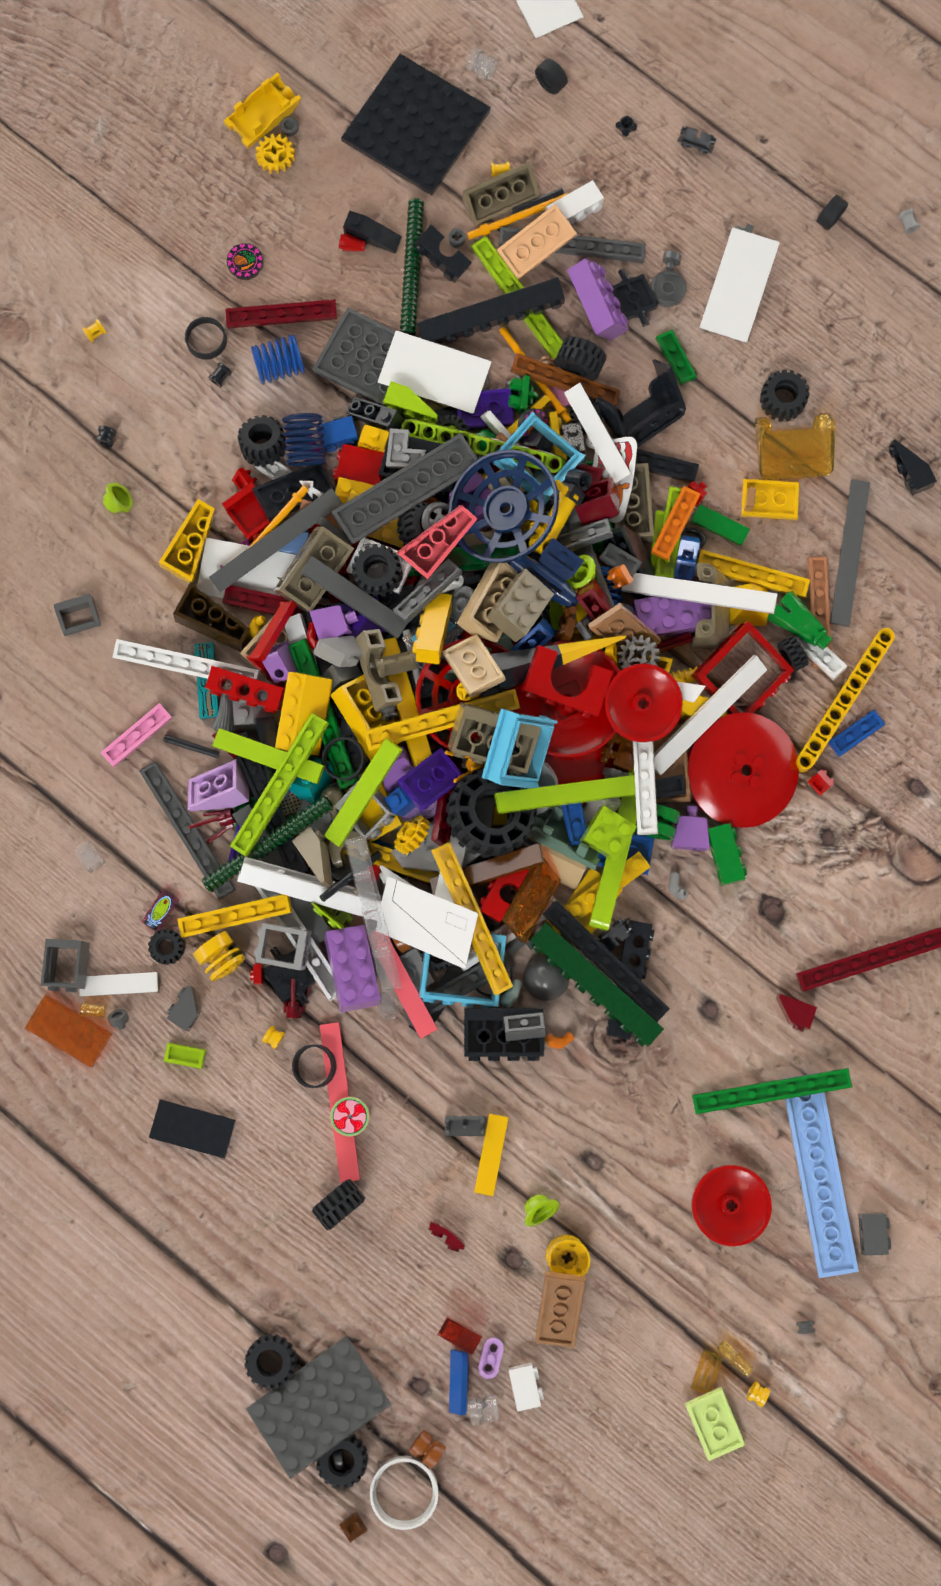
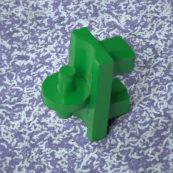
M524 375L522 378H512L510 381V390L518 391V396L511 395L508 400V406L516 409V413L522 414L523 410L527 409V405L532 406L533 400L539 399V394L534 392V386H529L530 376Z

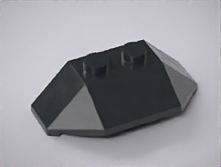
M625 525L612 529L614 537L605 539L602 552H604L609 543H612L642 561V565L636 573L655 576V569L640 535ZM630 593L637 600L649 597V595Z

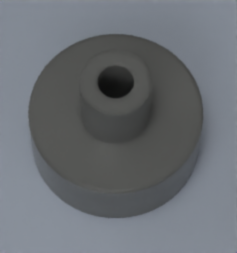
M665 251L662 261L667 264L666 269L673 270L674 266L680 265L682 255L676 251Z
M117 1009L108 1015V1021L112 1027H118L119 1030L126 1027L125 1023L129 1020L125 1009Z

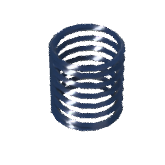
M297 413L282 418V422L286 423L283 429L287 430L283 436L288 437L284 443L289 445L284 449L290 452L285 455L286 458H289L286 464L290 466H310L326 461V455L323 454L325 451L323 447L325 441L322 440L324 434L321 432L324 429L321 426L323 423L322 415L318 413ZM296 419H309V420L294 421V420H296ZM314 427L320 428L318 430H306ZM315 434L320 435L319 437H306ZM316 441L321 442L320 444H307ZM316 448L322 449V450H320V451H307V450H312V449H316ZM314 459L310 461L293 462L297 460Z

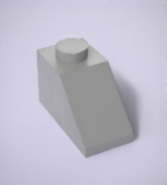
M352 635L319 639L314 654L340 668L356 666L362 651Z

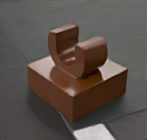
M357 1512L339 1523L340 1528L350 1543L367 1531Z

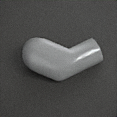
M670 873L669 891L678 900L687 898L688 891L679 885L680 874Z

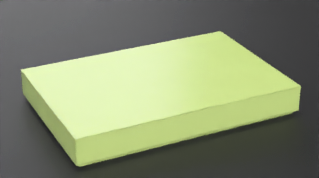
M722 1387L684 1403L708 1461L745 1446Z

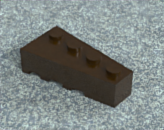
M190 582L173 612L175 622L242 652L251 639L250 628L225 611L221 605L215 603L207 594L201 592Z

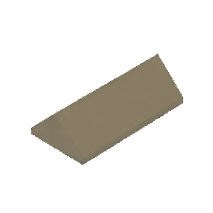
M530 162L463 191V205L474 226L540 197Z

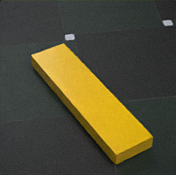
M489 1114L474 1189L475 1193L494 1196L509 1117Z

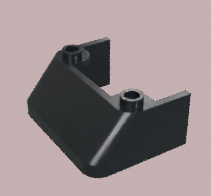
M657 359L652 361L658 377L649 384L648 390L651 397L626 414L622 415V412L614 404L601 397L596 398L605 423L617 438L632 437L637 442V448L682 418L686 411V406L672 367Z

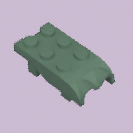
M553 806L547 811L535 815L534 818L537 820L532 828L531 836L537 842L593 870L596 869L600 861L597 858L599 852L581 842L578 845L569 846L561 806Z

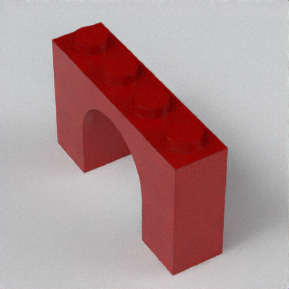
M540 645L537 646L521 690L526 693L525 696L534 700L539 697L544 699L545 704L555 706V704L561 705L563 710L571 713L574 710L581 712L580 716L588 719L598 717L613 671L596 665L591 666L582 691L574 697H566L559 694L551 683V671L558 652Z

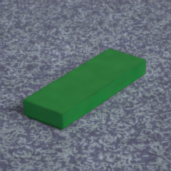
M673 329L656 336L655 339L668 365L672 367L679 386L695 380L697 375Z
M701 504L691 521L739 546H742L750 528Z

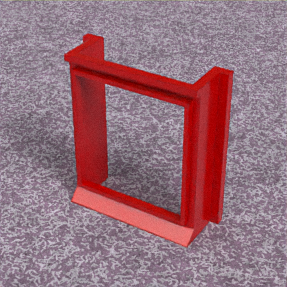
M293 600L289 602L280 601L277 612L255 649L246 657L272 684L286 688L284 682L274 683L262 661H265L289 618L295 615L293 611L297 604Z

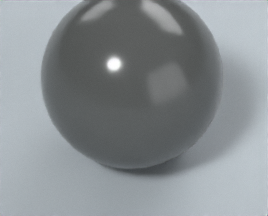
M539 955L527 964L523 974L524 985L530 995L538 1000H555L565 993L569 981L560 974L562 971L557 966L553 968L546 962L545 959L547 957L545 955Z

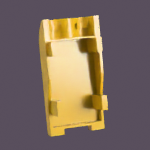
M277 72L270 79L267 78L261 83V86L252 92L243 103L239 101L234 105L235 112L224 120V124L229 130L233 129L242 137L243 145L249 149L298 107L301 96L298 95L296 97L292 89L282 82L280 74Z

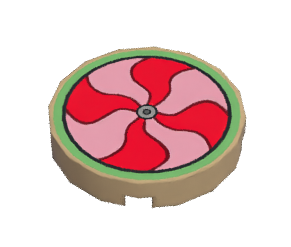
M346 1097L337 1101L330 1114L331 1124L335 1131L348 1137L356 1136L363 1132L370 1118L368 1107L363 1101L355 1097Z

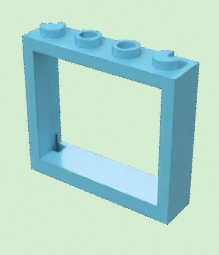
M490 933L493 941L497 943L498 953L502 962H504L506 935ZM424 952L419 997L423 998V1002L434 1003L435 1000H443L442 1004L446 1005L462 1002V1006L474 1007V1004L481 1005V1008L498 1007L500 994L494 995L493 991L491 998L426 991L430 954Z

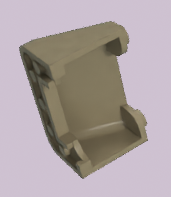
M697 563L692 581L730 587L728 577L713 565ZM712 605L711 619H703L697 623L695 636L692 637L690 642V648L716 649L729 636L730 607Z

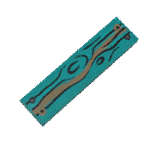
M213 642L194 644L195 656L215 660ZM197 676L200 719L216 718L219 711L218 696L211 694V690L205 688L207 678Z

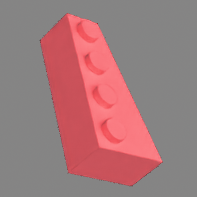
M459 505L396 553L428 579L477 518L465 507Z

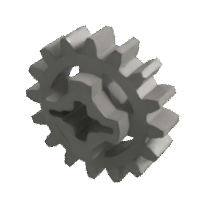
M641 635L639 640H636V637L633 636V641L630 642L626 639L627 645L620 646L623 652H618V656L621 658L618 662L619 665H622V670L635 664H652L657 666L655 662L660 661V657L656 656L660 654V651L655 649L657 645L655 642L651 643L649 637L644 640L643 635ZM630 651V656L626 660L627 653ZM651 653H652L651 660H650V662L648 663V657H650V656H651ZM639 654L640 656H642V658H636V655Z

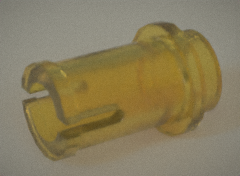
M88 1002L81 1003L80 1015L104 1018L106 1005L88 1004Z

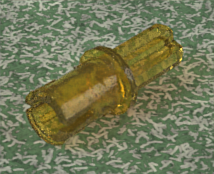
M722 1341L717 1346V1350L729 1361V1364L736 1367L745 1377L752 1372L753 1366L741 1356L740 1352H736L725 1341Z

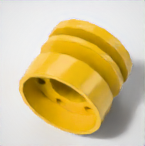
M227 931L214 936L193 953V956L201 966L210 963L205 973L209 974L215 971L209 977L212 982L230 975L246 959L243 954L236 956L240 951L238 947L229 951L228 948L234 941Z
M563 1234L555 1237L548 1244L545 1258L551 1272L585 1276L590 1268V1256L580 1239L573 1235ZM569 1252L571 1258H567L565 1261L562 1255H566Z

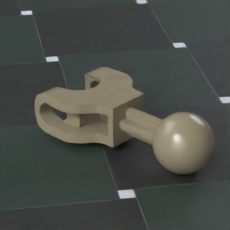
M328 787L322 791L320 800L323 795L330 800L333 805L331 814L334 820L339 813L335 805L344 794L337 787ZM355 828L352 829L342 847H338L331 841L329 842V855L336 868L345 865L344 851L349 845L355 846L359 854L364 858L371 857L372 855L369 840H364Z

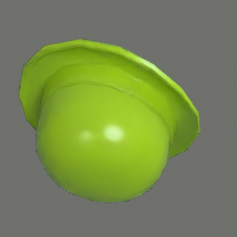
M109 483L103 496V504L111 513H119L121 511L128 513L133 507V499L128 489L123 485Z
M588 555L578 556L584 562L573 577L565 580L574 589L586 586L595 578L596 565L594 559Z
M538 1194L532 1196L525 1203L524 1211L527 1215L525 1225L527 1227H534L552 1217L559 1209V1202L548 1199L545 1195Z

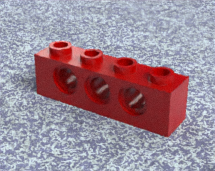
M211 666L205 688L211 690V694L221 697L223 693L229 695L228 699L236 702L242 699L247 701L246 705L255 708L261 705L264 706L265 711L275 713L276 710L282 711L286 689L215 666ZM227 680H230L232 683L229 690L225 688ZM246 685H248L249 688H250V691H249V693L245 696V695L243 694V688H244ZM263 691H266L268 694L265 701L261 700V693Z

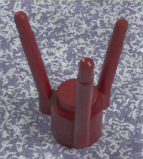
M232 808L203 813V816L217 815V817L188 825L187 828L191 829L218 821L221 826H226L206 841L209 844L227 830L235 827L234 823H236V820L232 816L235 811Z
M295 979L291 980V1002L286 1001L283 1003V1013H286V1018H301V1013L305 1014V1006H302V1004L300 1006L299 1002H295ZM309 987L305 992L307 998L309 996L311 987Z

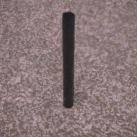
M376 851L372 854L371 857L367 858L319 896L323 902L328 900L382 857L381 852Z

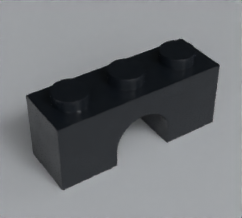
M431 224L413 245L420 255H425L430 260L429 262L434 268H439L443 272V276L447 280L455 283L472 262L459 250L451 257L444 256L439 249L440 242L444 239V236Z

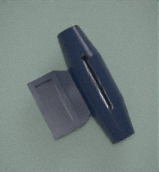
M552 538L542 552L540 562L525 556L510 563L518 573L526 568L554 593L551 600L567 608L575 607L579 602L576 598V591L565 580L574 576L584 560L554 538Z

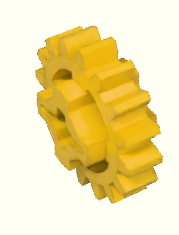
M271 134L269 139L267 136H264L265 141L259 140V146L256 147L255 156L258 165L262 166L263 171L269 169L270 174L273 173V170H276L277 174H279L281 169L286 172L285 167L291 168L290 161H295V151L292 142H288L287 137L281 139V134H278L277 138L274 137V134Z
M416 815L414 819L410 818V821H406L396 835L397 839L394 841L396 850L403 855H407L410 851L413 852L414 849L420 847L421 842L427 837L430 822L422 815Z

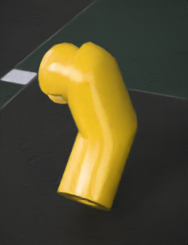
M262 615L254 617L249 625L252 639L259 633L262 625L266 624V619Z

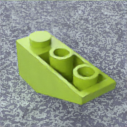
M390 381L383 401L385 407L397 410L408 419L416 418L436 424L438 415L409 387Z

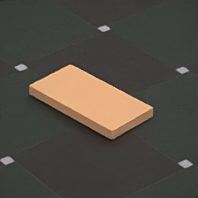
M555 204L499 247L497 251L516 278L520 280L577 236V233Z

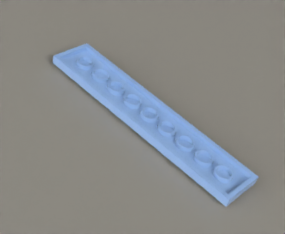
M825 1093L785 1099L818 1278L859 1272Z

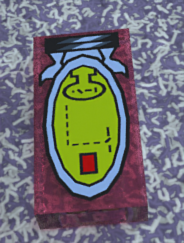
M162 890L141 923L159 932L179 902V899Z

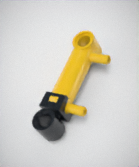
M570 469L565 476V482L555 480L559 494L557 517L546 539L532 552L542 554L552 538L557 539L575 505L580 506L586 494L582 491L590 488L592 484L590 473L578 469ZM554 505L550 510L548 516H552ZM543 523L542 527L538 526L535 531L537 534L530 538L529 547L541 537L548 524Z

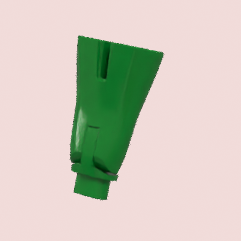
M793 591L788 592L781 599L782 607L777 604L774 614L769 613L767 620L814 647L818 646L824 650L833 640L827 634L828 631L822 623L809 611Z

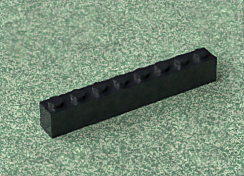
M557 277L417 322L421 339L436 344L452 343L457 338L463 336L464 338L471 337L478 331L487 332L494 326H505L510 323L509 321L524 320L530 314L539 315L550 308L553 310L558 309L564 304L565 297Z

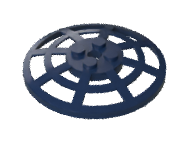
M500 450L481 457L464 471L452 491L449 513L458 507L459 499L470 503L469 512L474 516L476 505L484 507L485 518L478 522L475 521L465 535L474 532L479 540L488 545L485 553L482 555L473 550L463 537L458 542L459 545L473 557L484 562L507 563L516 561L534 551L550 533L558 513V488L550 470L533 455L518 450ZM504 458L519 459L517 470H503L494 473L490 465L491 462ZM526 461L538 466L548 479L539 485L533 477L524 473ZM483 468L488 478L477 487L473 495L462 492L470 478ZM515 476L512 486H501L498 479L503 477ZM522 479H525L534 487V490L526 495L519 489ZM491 484L494 491L490 493L486 500L479 498L483 490ZM552 486L554 508L552 516L543 515L545 506L543 492ZM537 496L539 500L538 514L529 512V502ZM510 505L509 512L503 513V507ZM526 519L535 521L530 530L522 535L520 526L523 525ZM540 523L548 524L541 537L527 549L525 540L536 531ZM490 525L496 531L492 540H490L479 529ZM513 531L516 540L499 542L503 532ZM516 545L519 547L520 553L512 557L491 558L496 548H509Z

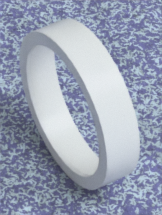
M397 1456L387 1460L378 1468L370 1487V1502L376 1516L384 1524L398 1530H409L422 1525L433 1514L438 1501V1483L432 1469L423 1464L422 1460L412 1456ZM398 1462H411L420 1466L430 1477L433 1488L432 1500L426 1511L419 1517L407 1521L397 1520L387 1515L380 1507L376 1495L377 1482L381 1474L389 1466Z

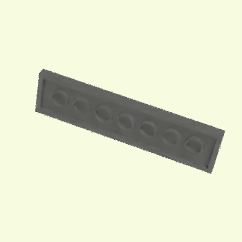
M460 433L333 510L332 515L350 543L354 545L403 515L412 507L426 501L457 482L464 471L478 459Z

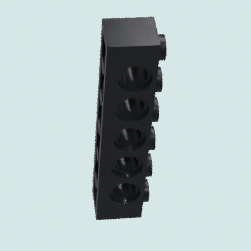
M629 920L627 924H632L634 930L633 934L624 940L620 962L642 981V979L646 978L647 968L644 965L645 960L650 958L651 949L648 948L649 941H653L655 930H652V924ZM636 937L643 940V946L640 948L633 944V940ZM630 957H638L640 963L637 967L630 964ZM609 1018L605 1036L630 1040L631 1037H634L631 1032L627 1034L619 1027L620 1022L616 1019L612 1021Z

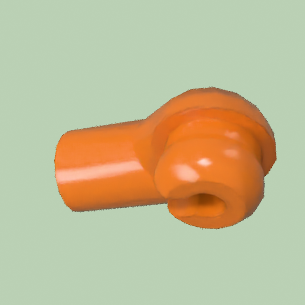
M569 1031L562 1037L548 1034L545 1037V1042L550 1048L563 1049L575 1038Z

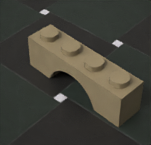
M380 629L363 631L355 640L362 651L359 660L375 712L388 706H397L403 701L398 684L391 682L387 676L380 678L375 664V659L382 658L386 647Z

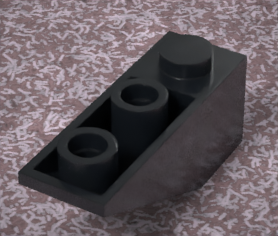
M357 397L353 398L346 411L348 415L372 427L389 432L390 428L402 429V424L405 421V418L397 410Z
M896 439L891 442L889 454L895 459L897 470L900 475H903L905 487L911 492L912 496L932 488L937 480L929 464Z

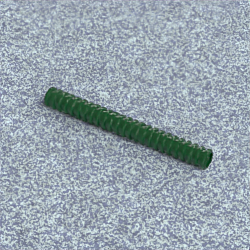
M417 198L408 201L406 254L401 303L402 319L400 320V332L412 336L416 335L419 265L421 259L413 244L422 235V217L424 215V201Z
M323 795L321 800L317 799L316 803L313 802L311 804L312 806H307L306 810H301L302 813L298 812L296 817L292 816L291 820L288 819L286 821V824L282 823L281 827L278 826L276 828L277 830H272L271 834H266L267 837L263 836L262 840L257 841L248 858L262 859L264 854L268 855L269 851L272 852L274 850L273 848L277 849L279 844H284L283 841L287 842L289 837L293 838L294 834L297 835L298 831H303V828H307L308 824L312 825L314 820H318V817L322 818L323 814H328L329 810H333L330 800ZM239 853L237 857L232 858V861L228 860L227 864H222V868L218 867L217 871L214 870L212 874L209 873L207 878H202L205 888L209 892H214V889H218L219 885L222 886L224 882H228L229 878L233 879L234 875L237 876L239 871H241L246 856Z

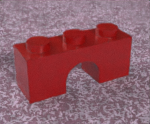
M528 869L492 880L487 888L490 890L488 896H483L478 905L481 908V914L501 923L510 904L501 899L500 890L507 885L519 889L528 873Z

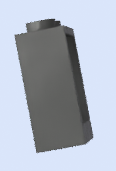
M46 939L40 986L48 987V991H59L60 988H66L65 992L76 993L77 989H85L90 943L78 940ZM58 949L77 950L74 983L55 982Z

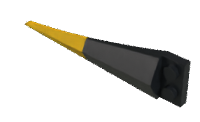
M626 636L545 647L558 652L553 670L623 640ZM536 648L490 654L504 674L505 681L482 692L479 697L482 698L500 693L523 683Z

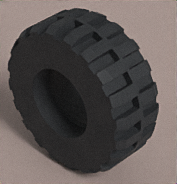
M479 768L473 773H468L451 792L448 798L449 803L446 805V813H448L446 821L447 825L452 828L450 831L453 838L457 837L459 840L458 844L462 848L466 846L469 849V853L473 855L480 853L481 857L489 858L493 856L495 858L515 851L529 838L532 828L536 824L537 819L534 818V815L537 813V809L507 813V823L499 829L485 826L480 822L475 812V803L479 798H495L496 793L528 788L504 786L488 779H483L482 774L484 770Z

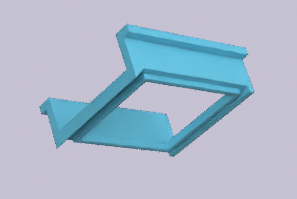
M532 412L498 451L510 450L532 425L570 457V460L554 477L555 480L564 482L567 472L580 465L586 455L577 451ZM511 458L492 462L501 471L517 470L518 464ZM522 479L520 487L528 493L534 490V487L528 481ZM552 486L543 492L545 504L553 494Z
M501 709L482 778L504 786L538 788V781L554 724H557V721L544 715L533 717ZM520 724L541 727L528 773H523L522 776L506 775Z

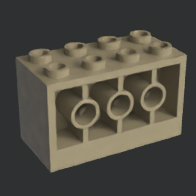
M316 527L273 591L287 601L293 600L297 604L296 607L300 610L312 611L326 590L301 574L302 569L311 556H313L338 573L354 548L325 527Z
M461 702L447 745L450 751L453 752V756L463 759L465 756H469L473 762L483 764L487 760L491 746L489 742L493 739L500 713ZM520 724L507 769L510 770L509 772L521 775L522 772L528 773L541 727ZM474 732H476V738L472 739L470 737L471 734H474Z

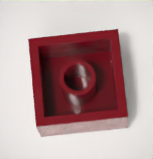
M610 477L592 483L588 490L582 491L586 495L580 506L575 505V510L583 526L606 518L611 519L618 515L620 494L613 478Z

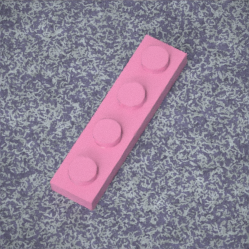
M159 703L101 752L102 755L115 768L173 718Z

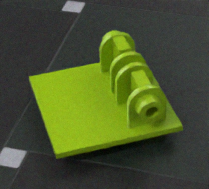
M311 903L314 906L313 910L321 917L326 916L329 919L328 923L335 929L347 928L345 923L350 924L354 919L351 913L341 910L333 913L334 908L329 910L330 907Z

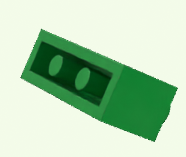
M730 823L709 828V845L720 886L744 881L747 870L745 865L741 864L740 857H742L740 846H736L735 839L737 835L735 828H731Z

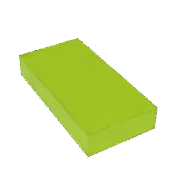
M167 1042L163 1062L203 1069L206 1050Z

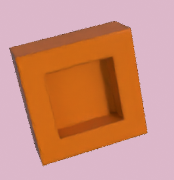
M624 564L614 567L607 572L608 581L612 580L614 583L613 589H618L633 581Z

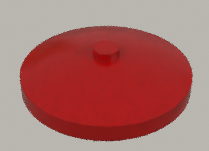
M635 664L619 671L611 679L604 698V712L613 730L625 739L640 743L656 741L670 733L678 723L683 707L682 693L676 680L666 670L652 664Z
M723 1165L708 1171L698 1181L692 1194L691 1208L696 1225L707 1238L718 1244L734 1247L748 1244L764 1232L770 1221L772 1201L766 1184L756 1173L742 1166Z

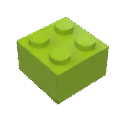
M601 806L598 808L580 841L610 860H618L637 826L606 806Z

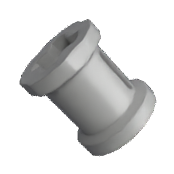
M914 209L905 210L898 216L904 225L905 234L913 233L920 228V224L914 217Z

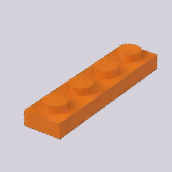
M683 486L651 554L668 561L700 493Z

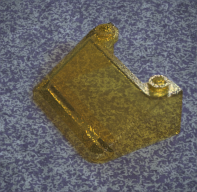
M830 413L818 414L813 420V428L771 431V423L767 418H755L759 473L762 478L774 480L819 477L832 473L834 469L835 420Z

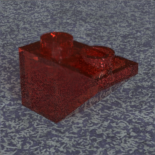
M448 1316L437 1334L473 1355L482 1338V1334Z

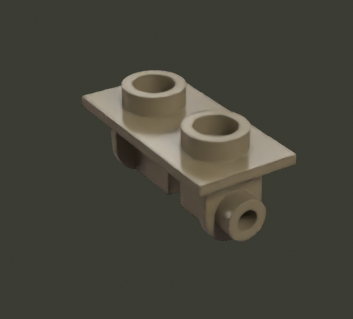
M412 650L375 659L380 678L417 669L416 655Z

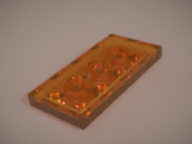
M545 858L544 864L530 869L502 919L516 938L523 943L528 941L561 881Z
M46 994L25 1026L26 1030L93 1068L113 1034Z

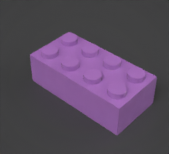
M585 258L567 270L595 334L612 341L628 331V320L621 313V304L612 293L614 289L605 277L606 271L604 267Z
M656 596L634 600L631 605L637 618L660 638L681 635L686 632L693 633L699 621L711 619L712 605Z
M359 925L326 931L324 940L340 1013L378 1006L381 999L365 926Z

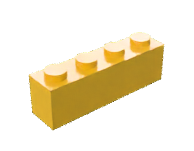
M441 593L423 609L425 611L424 614L421 613L420 615L421 628H417L416 639L418 640L413 643V653L416 654V662L440 664L452 613V595Z

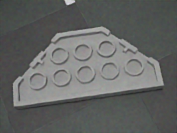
M481 797L477 800L476 815L481 823L492 828L496 800L492 797ZM434 820L430 822L427 837L421 842L420 847L414 849L413 852L410 851L407 855H403L396 848L391 851L403 869L440 872L431 851L439 847V845L431 841ZM467 848L462 868L470 866L481 857V854L476 853L473 855L469 853Z

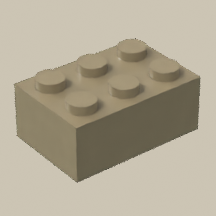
M525 568L514 576L486 617L516 642L527 635L554 593Z

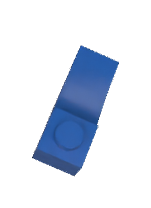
M681 535L674 579L693 580L700 538Z

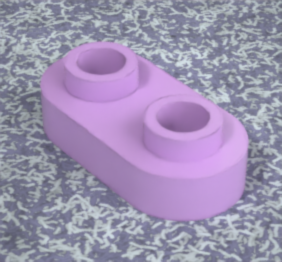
M497 1337L488 1338L483 1346L478 1370L480 1375L486 1379L494 1378L499 1370L504 1347L502 1341ZM491 1344L497 1345L495 1351L490 1350ZM486 1364L492 1365V1369L490 1371L485 1370L484 1367Z

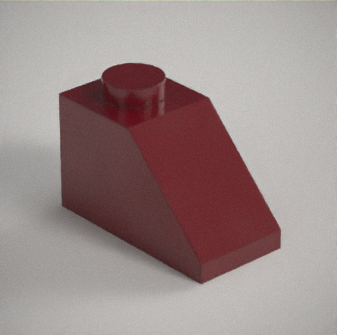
M595 578L586 586L578 588L576 598L592 620H595L611 609L605 592Z
M782 994L776 996V1000L788 1024L793 1025V1029L804 1032V1029L809 1030L811 1028L817 1010L816 1006Z

